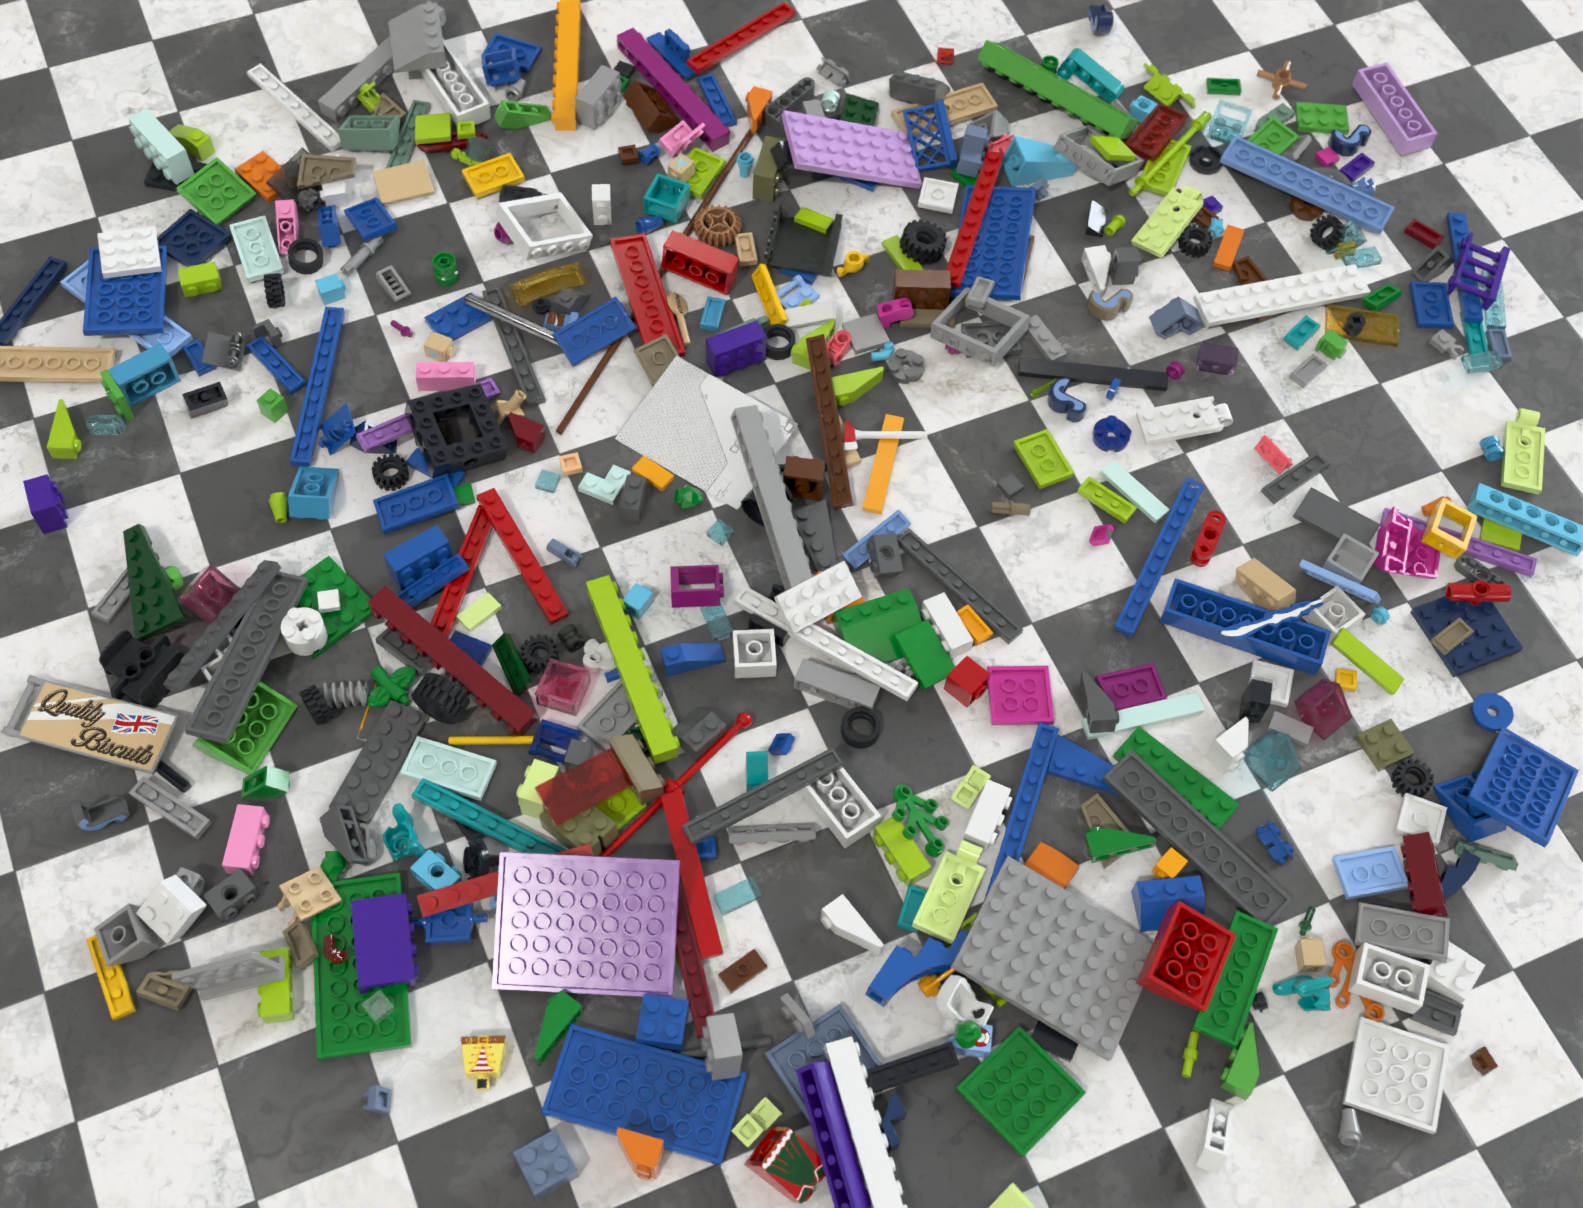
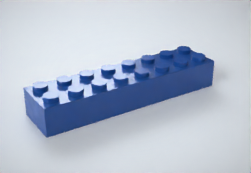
M1176 578L1170 588L1159 621L1160 623L1314 676L1323 664L1331 634L1329 630L1294 620L1290 624L1281 623L1277 628L1268 625L1241 642L1220 634V630L1248 619L1251 622L1263 618L1265 613L1271 611Z

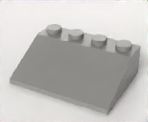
M437 3L420 4L388 21L395 73L447 67Z

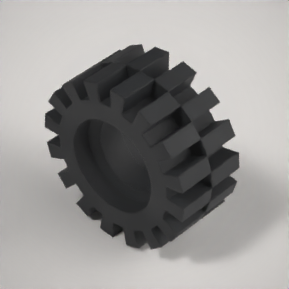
M1333 215L1321 216L1322 220L1318 218L1316 220L1318 223L1312 224L1314 229H1310L1312 233L1310 237L1318 247L1326 250V248L1331 250V246L1336 248L1337 243L1339 245L1342 243L1340 239L1345 238L1343 235L1346 234L1345 226ZM1333 227L1332 233L1328 237L1323 238L1325 230Z
M1193 224L1192 227L1188 225L1180 235L1178 248L1181 249L1182 253L1186 252V256L1190 254L1192 255L1191 258H1194L1195 255H1197V258H1200L1201 255L1205 256L1209 252L1213 236L1210 231L1207 232L1206 227L1202 229V225H1199V227H1196V224ZM1190 239H1196L1201 243H1194Z
M265 274L264 291L268 307H285V291L281 274Z
M389 453V457L384 454L383 459L378 457V462H373V478L380 489L384 487L385 491H389V488L395 491V487L401 489V484L404 486L407 484L409 470L403 457L400 458L398 454L394 457L393 453ZM394 468L398 470L395 475H383L388 469Z
M536 634L537 638L535 639L532 635L530 636V641L526 639L524 641L525 645H521V659L526 669H529V672L532 673L535 670V674L539 675V671L546 674V669L549 672L552 671V666L556 667V661L559 660L557 644L553 642L551 637L548 639L547 635H543V638H541L540 634ZM544 649L548 654L545 658L537 660L532 657V653L535 650Z
M315 684L299 692L302 701L317 725L333 718L329 706Z
M1413 759L1404 760L1392 773L1391 782H1394L1392 787L1398 788L1395 792L1397 794L1402 792L1401 797L1405 793L1424 797L1434 783V780H1432L1434 775L1429 774L1432 770L1425 768L1427 764L1423 763L1420 765V760H1416L1413 763ZM1405 774L1415 775L1419 779L1420 784L1417 786L1410 784L1406 780Z

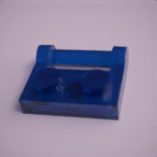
M542 719L528 754L534 757L536 755L560 762L565 766L564 760L571 739L580 741L582 731ZM540 743H544L567 751L563 755L539 746Z

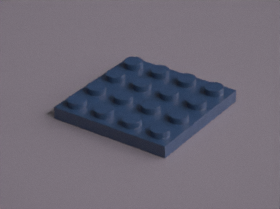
M1444 596L1415 607L1410 612L1429 641L1459 617L1474 630L1470 637L1447 655H1444L1431 643L1453 678L1518 653L1524 648L1493 602H1482L1480 605H1473L1468 601H1449Z

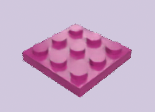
M987 666L986 671L991 674L988 682L991 725H1038L1039 722L1053 725L1054 714L1048 666Z

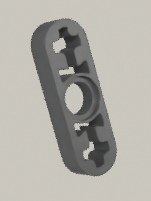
M1467 554L1459 556L1454 563L1455 570L1473 583L1477 580H1484L1487 583L1489 580H1492L1490 584H1508L1505 579ZM1476 573H1483L1486 579H1480Z

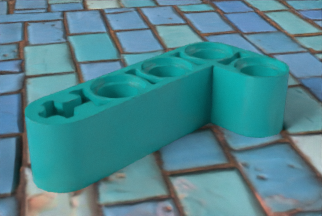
M1079 48L1073 49L1057 69L1058 76L1069 80L1074 74L1110 103L1118 99L1125 89L1122 82Z

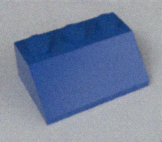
M1200 876L1136 882L1131 890L1140 932L1158 931L1167 908L1178 901L1205 916V894Z

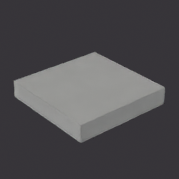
M876 313L842 323L843 330L848 331L851 335V347L855 355L884 347V343L890 341Z

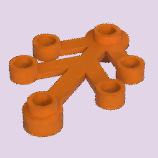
M1337 942L1331 950L1335 962L1331 973L1327 976L1336 980V983H1332L1330 988H1335L1340 983L1339 975L1344 965L1348 974L1341 994L1335 998L1337 1007L1343 1009L1351 1001V992H1348L1355 953L1349 943ZM1339 951H1343L1345 956H1342ZM1359 995L1365 1007V1018L1380 1022L1385 1015L1382 1006L1373 1003L1371 999ZM1339 999H1345L1346 1004H1342ZM1370 1012H1374L1375 1015H1376V1018H1373V1017L1370 1015Z

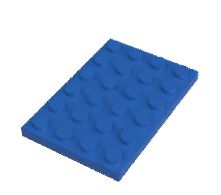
M158 246L161 272L105 279L102 274L99 247L90 248L83 322L84 336L164 333L167 246Z
M1502 726L1465 801L1545 848L1550 842L1579 770Z

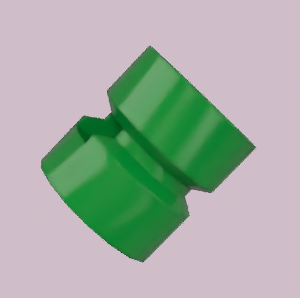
M449 252L436 254L432 259L436 282L443 287L453 286L459 280L455 256Z

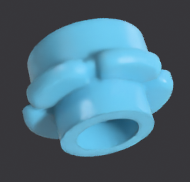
M1383 606L1372 609L1371 618L1376 624L1384 625L1390 619V615Z

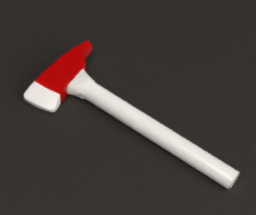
M846 419L844 450L858 449L856 440L927 439L928 434L927 431L855 430L849 424V420Z

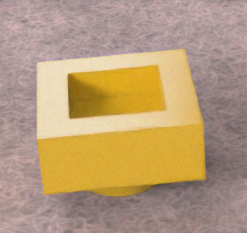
M1337 668L1334 676V689L1354 693L1357 690V671Z

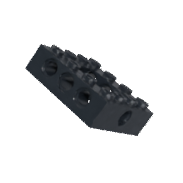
M481 383L407 400L405 415L431 478L505 460L509 448ZM464 409H466L469 416V424L473 426L476 438L446 446L437 422L454 416L455 418L463 415Z

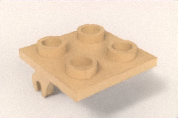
M318 866L279 885L283 897L277 908L279 911H283L284 906L287 908L292 906L295 912L292 919L288 922L290 926L297 919L303 922L341 903L342 899L321 867Z

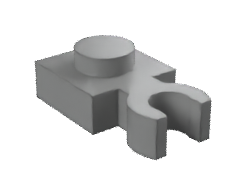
M1443 329L1429 341V344L1442 354L1448 352L1449 357L1453 360H1456L1458 355H1461L1465 350L1462 346L1456 345V339Z

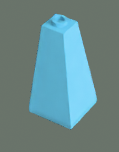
M1019 136L1013 137L1004 154L1002 164L1012 187L1035 183L1042 177L1047 181L1072 176L1078 166L1053 149L1054 145Z

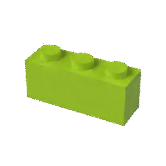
M891 817L874 827L872 838L876 846L881 847L884 851V857L888 864H892L896 869V875L900 882H904L908 887L929 876L932 867L914 840L906 839L903 836L902 831L905 827L902 822H897Z
M288 947L260 951V955L268 959L276 956L284 958V980L257 987L258 995H261V1003L257 1004L258 1016L266 1024L294 1020L292 954Z

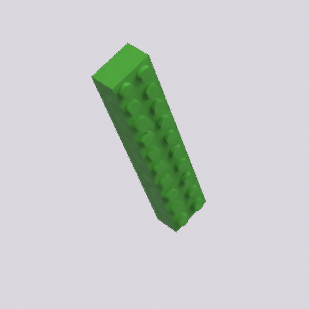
M986 40L977 59L982 61L981 65L984 67L996 69L995 73L1010 77L1009 80L1011 82L1024 85L1023 88L1025 90L1038 93L1037 96L1044 100H1052V105L1058 108H1066L1065 112L1073 116H1080V120L1087 124H1095V129L1101 132H1109L1108 136L1118 137L1120 140L1129 139L1139 121L998 42Z

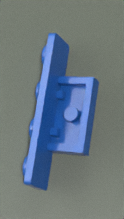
M669 28L664 31V35L658 32L647 37V42L685 80L697 75L686 65L687 60L690 58V47L680 39L678 34H675Z

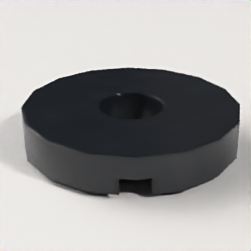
M1198 146L1191 151L1189 164L1194 171L1200 174L1213 175L1222 169L1223 163L1220 162L1223 154L1212 146Z

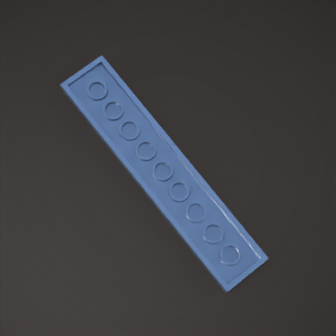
M1236 135L1220 159L1221 163L1377 234H1381L1395 209L1394 206Z

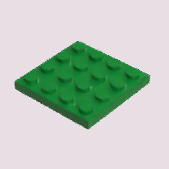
M327 556L301 575V577L308 578V585L296 608H311L320 613L317 592L338 589L341 610L320 613L328 637L324 647L310 655L313 659L317 658L373 616L369 612L371 608L368 605L371 599L330 556Z
M1020 1026L956 1087V1091L1021 1158L1086 1094V1091Z

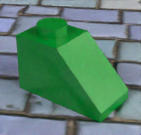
M269 765L243 778L241 798L275 799L287 793L290 787V772Z

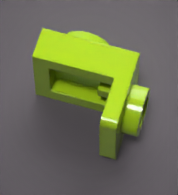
M374 81L370 85L368 83L364 84L359 89L361 93L357 96L370 113L374 112L375 106L381 100L380 95L373 89L376 85Z

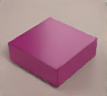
M1330 147L1317 152L1315 158L1324 167H1329L1339 162L1340 159Z

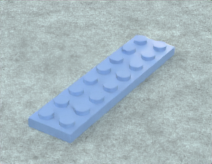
M89 260L60 281L63 288L84 303ZM165 315L164 333L127 334L147 350L161 343L170 357H173L183 346L193 340L190 333Z

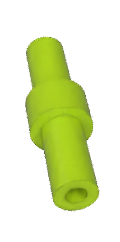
M1193 1031L1190 1032L1188 1046L1184 1049L1183 1059L1185 1060L1182 1076L1185 1078H1191L1193 1063L1197 1060L1198 1055L1196 1048L1199 1033Z

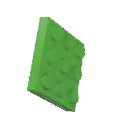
M218 157L177 187V192L205 218L218 226L256 198V192Z

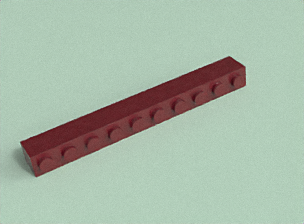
M385 585L368 602L371 608L369 612L376 619L382 618L386 622L384 625L390 631L394 632L396 630L401 634L399 637L407 645L413 644L416 647L414 650L422 658L426 655L431 659L429 663L436 670L441 668L446 672L444 676L453 682L459 683L468 696L470 694L476 698L474 701L482 709L487 707L491 711L490 715L496 721L502 720L506 723L505 728L513 735L517 733L523 736L539 719L535 711Z

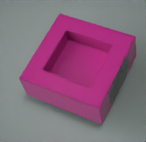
M1111 524L1094 526L1089 543L1092 546L1109 544L1114 531Z

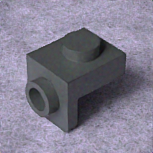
M269 319L252 326L256 339L260 336H268L275 348L283 346L280 339L283 337L278 327L275 328Z

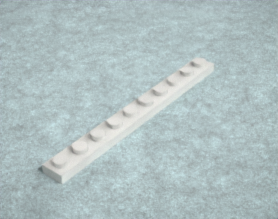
M746 586L734 598V605L782 628L791 637L905 701H908L918 686L917 681L815 624H811L791 634L777 603Z

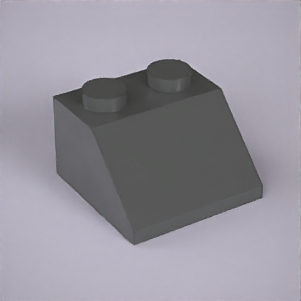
M697 707L677 724L671 732L673 737L677 736L680 747L696 762L727 732V725L712 711Z

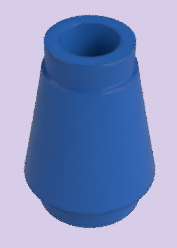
M661 216L640 217L635 222L636 230L639 234H648L662 227L663 219Z

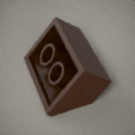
M634 80L622 95L626 100V105L635 112L634 116L643 123V128L648 132L653 131L659 134L675 127L681 122L655 88Z

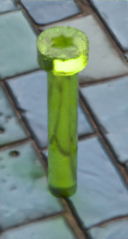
M1054 378L1041 387L1031 390L1032 396L1036 397L1038 393L1052 386L1057 379Z

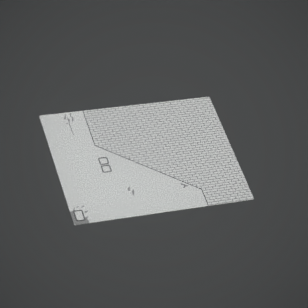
M676 356L615 439L733 508L738 509L743 498L752 490V485L730 418L734 409L757 405L758 410L763 415L764 429H767L769 434L768 441L770 447L774 449V458L798 423Z

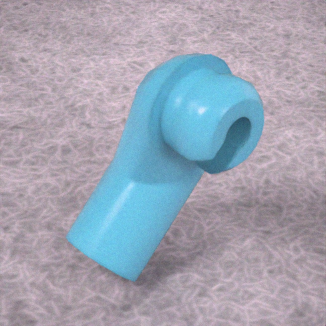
M887 341L880 352H871V361L888 360L894 353V344L891 341Z

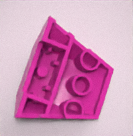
M1395 506L1392 507L1378 531L1375 551L1379 552V555L1373 564L1382 572L1436 579L1441 552L1422 542L1424 530L1419 531L1412 525V520L1409 518L1405 519L1398 513L1399 509Z

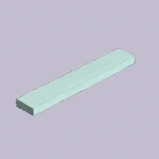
M1198 692L1118 710L1119 723H1116L1114 732L1089 733L1086 718L1081 720V724L1087 740L1133 730L1138 726L1141 728L1201 714L1205 709Z

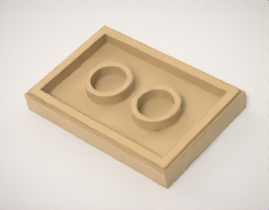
M425 160L372 172L383 206L435 194Z

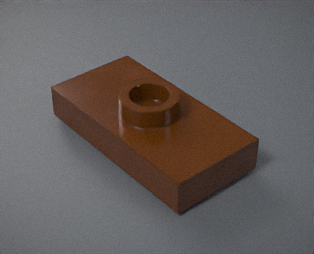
M753 949L720 972L718 977L732 994L765 971L768 966L757 951Z

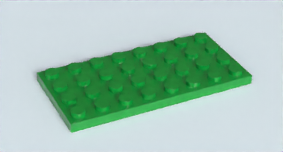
M399 872L330 882L342 899V902L312 917V939L319 953V956L313 960L317 1059L322 1061L412 1047L408 983L369 988V993H359L351 901L402 894L401 874Z

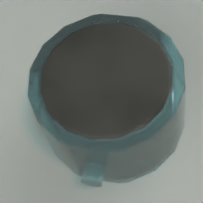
M470 137L468 138L465 154L467 157L480 162L491 160L494 144L484 138Z

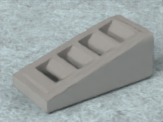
M392 265L376 272V280L395 303L412 295ZM397 286L400 287V288H398V289H396V290H394V291L392 290L393 288H395V287H397ZM404 291L403 294L396 296L397 293Z

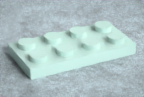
M265 215L229 225L248 283L264 279L265 274L285 273Z
M417 736L400 774L402 777L418 782L424 778L450 792L481 801L497 762L484 756Z

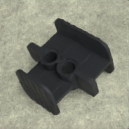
M123 630L101 652L99 662L107 674H113L119 678L110 690L114 698L121 700L127 695L142 706L154 709L171 691L167 690L163 683L169 673L181 662V659L184 657L183 652L174 651L169 648L170 640L164 634H160L150 646H147L134 638L128 630Z

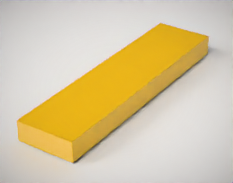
M760 264L751 275L770 325H784L787 322V317L766 265Z
M94 935L87 938L86 942L112 1019L115 1021L136 1012L121 964L108 967L97 936Z

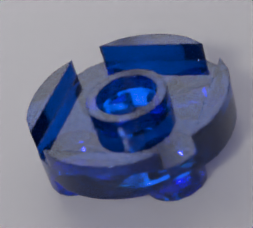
M1109 415L1107 418L1096 422L1092 432V439L1094 444L1103 451L1115 450L1114 452H1120L1129 443L1131 429L1122 420L1117 419L1116 416ZM1110 432V433L1115 434V437H1114V436H1110V437H1109V436H1108V433Z

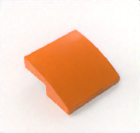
M1042 842L1039 843L1024 864V866L1063 889L1067 887L1080 869L1071 859Z

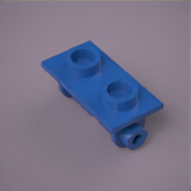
M1266 820L1268 826L1264 828L1261 825L1255 829L1257 831L1256 835L1265 847L1273 843L1274 846L1269 848L1268 852L1275 860V863L1283 865L1287 862L1286 857L1288 856L1293 860L1291 853L1294 850L1287 841L1282 842L1279 837L1282 833L1275 823L1270 824Z

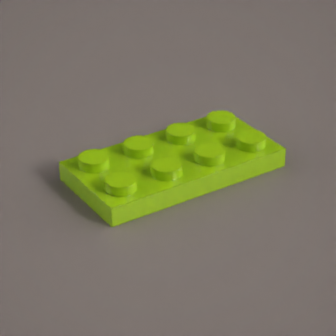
M1159 135L1141 176H1144L1177 141ZM1184 144L1148 181L1149 187L1146 190L1166 197L1173 187L1175 188L1192 146Z

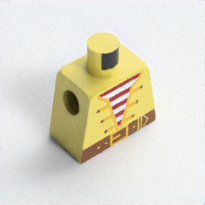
M506 1036L461 1037L467 1079H476V1091H489L490 1079H498L502 1074L507 1050Z

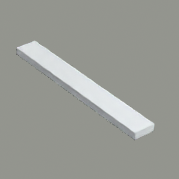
M262 64L247 71V75L331 152L341 147L339 134Z

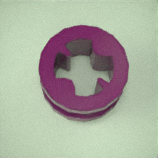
M1173 361L1166 368V372L1170 378L1178 380L1185 373V368L1180 362Z

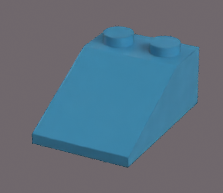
M299 466L288 494L289 517L300 519L317 518L319 520L330 519L334 507L339 469Z

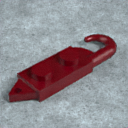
M451 132V141L437 142L435 145L428 146L417 144V147L425 153L453 151L454 148L466 149L469 148L471 138L458 139V133ZM476 132V138H488L487 134Z

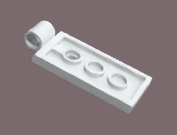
M1211 396L1136 411V417L1147 446L1222 431L1224 427L1233 423L1229 407L1225 403L1214 406L1212 403L1214 402V397ZM1193 415H1198L1200 418L1196 419Z

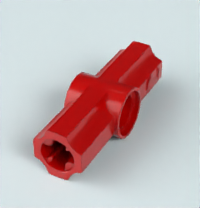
M1477 580L1474 583H1448L1445 594L1446 599L1449 601H1468L1473 605H1480L1482 602H1509L1511 599V587L1508 584H1488L1484 580Z

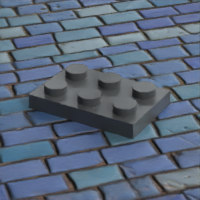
M1000 322L961 324L960 329L961 333L994 348L1010 331L1011 327ZM1020 340L1005 355L1021 354Z

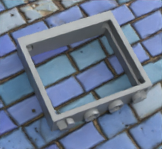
M1090 124L1061 133L1053 148L1107 186L1136 176L1144 162L1143 159L1136 155L1134 162L1111 161L1118 166V168H1114L1079 145L1084 143L1102 155L1089 140L1091 135H1107ZM1109 169L1113 171L1111 175L1107 173Z
M966 287L931 324L930 337L994 367L1028 330L1030 315L988 297L983 309L967 305L965 300L971 289ZM965 306L1009 326L1011 329L993 348L946 325Z

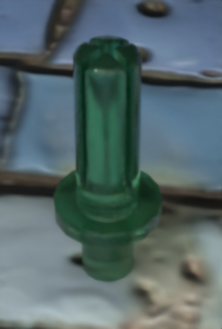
M1309 907L1304 920L1299 922V927L1301 928L1299 934L1305 936L1306 932L1312 929L1311 921L1316 911L1314 907L1313 909Z

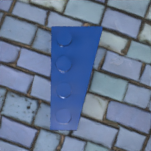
M1058 734L1046 774L1119 796L1102 780L1114 765Z

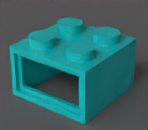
M657 173L643 198L644 213L661 216L662 219L677 223L690 200V184Z

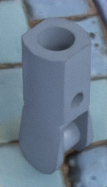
M552 539L547 544L546 550L560 558L572 568H575L577 566L576 563L583 559L579 552L568 548L555 539Z

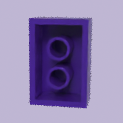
M756 320L706 338V363L714 377L725 376L730 372L742 370L747 366L766 360L767 336L758 321Z

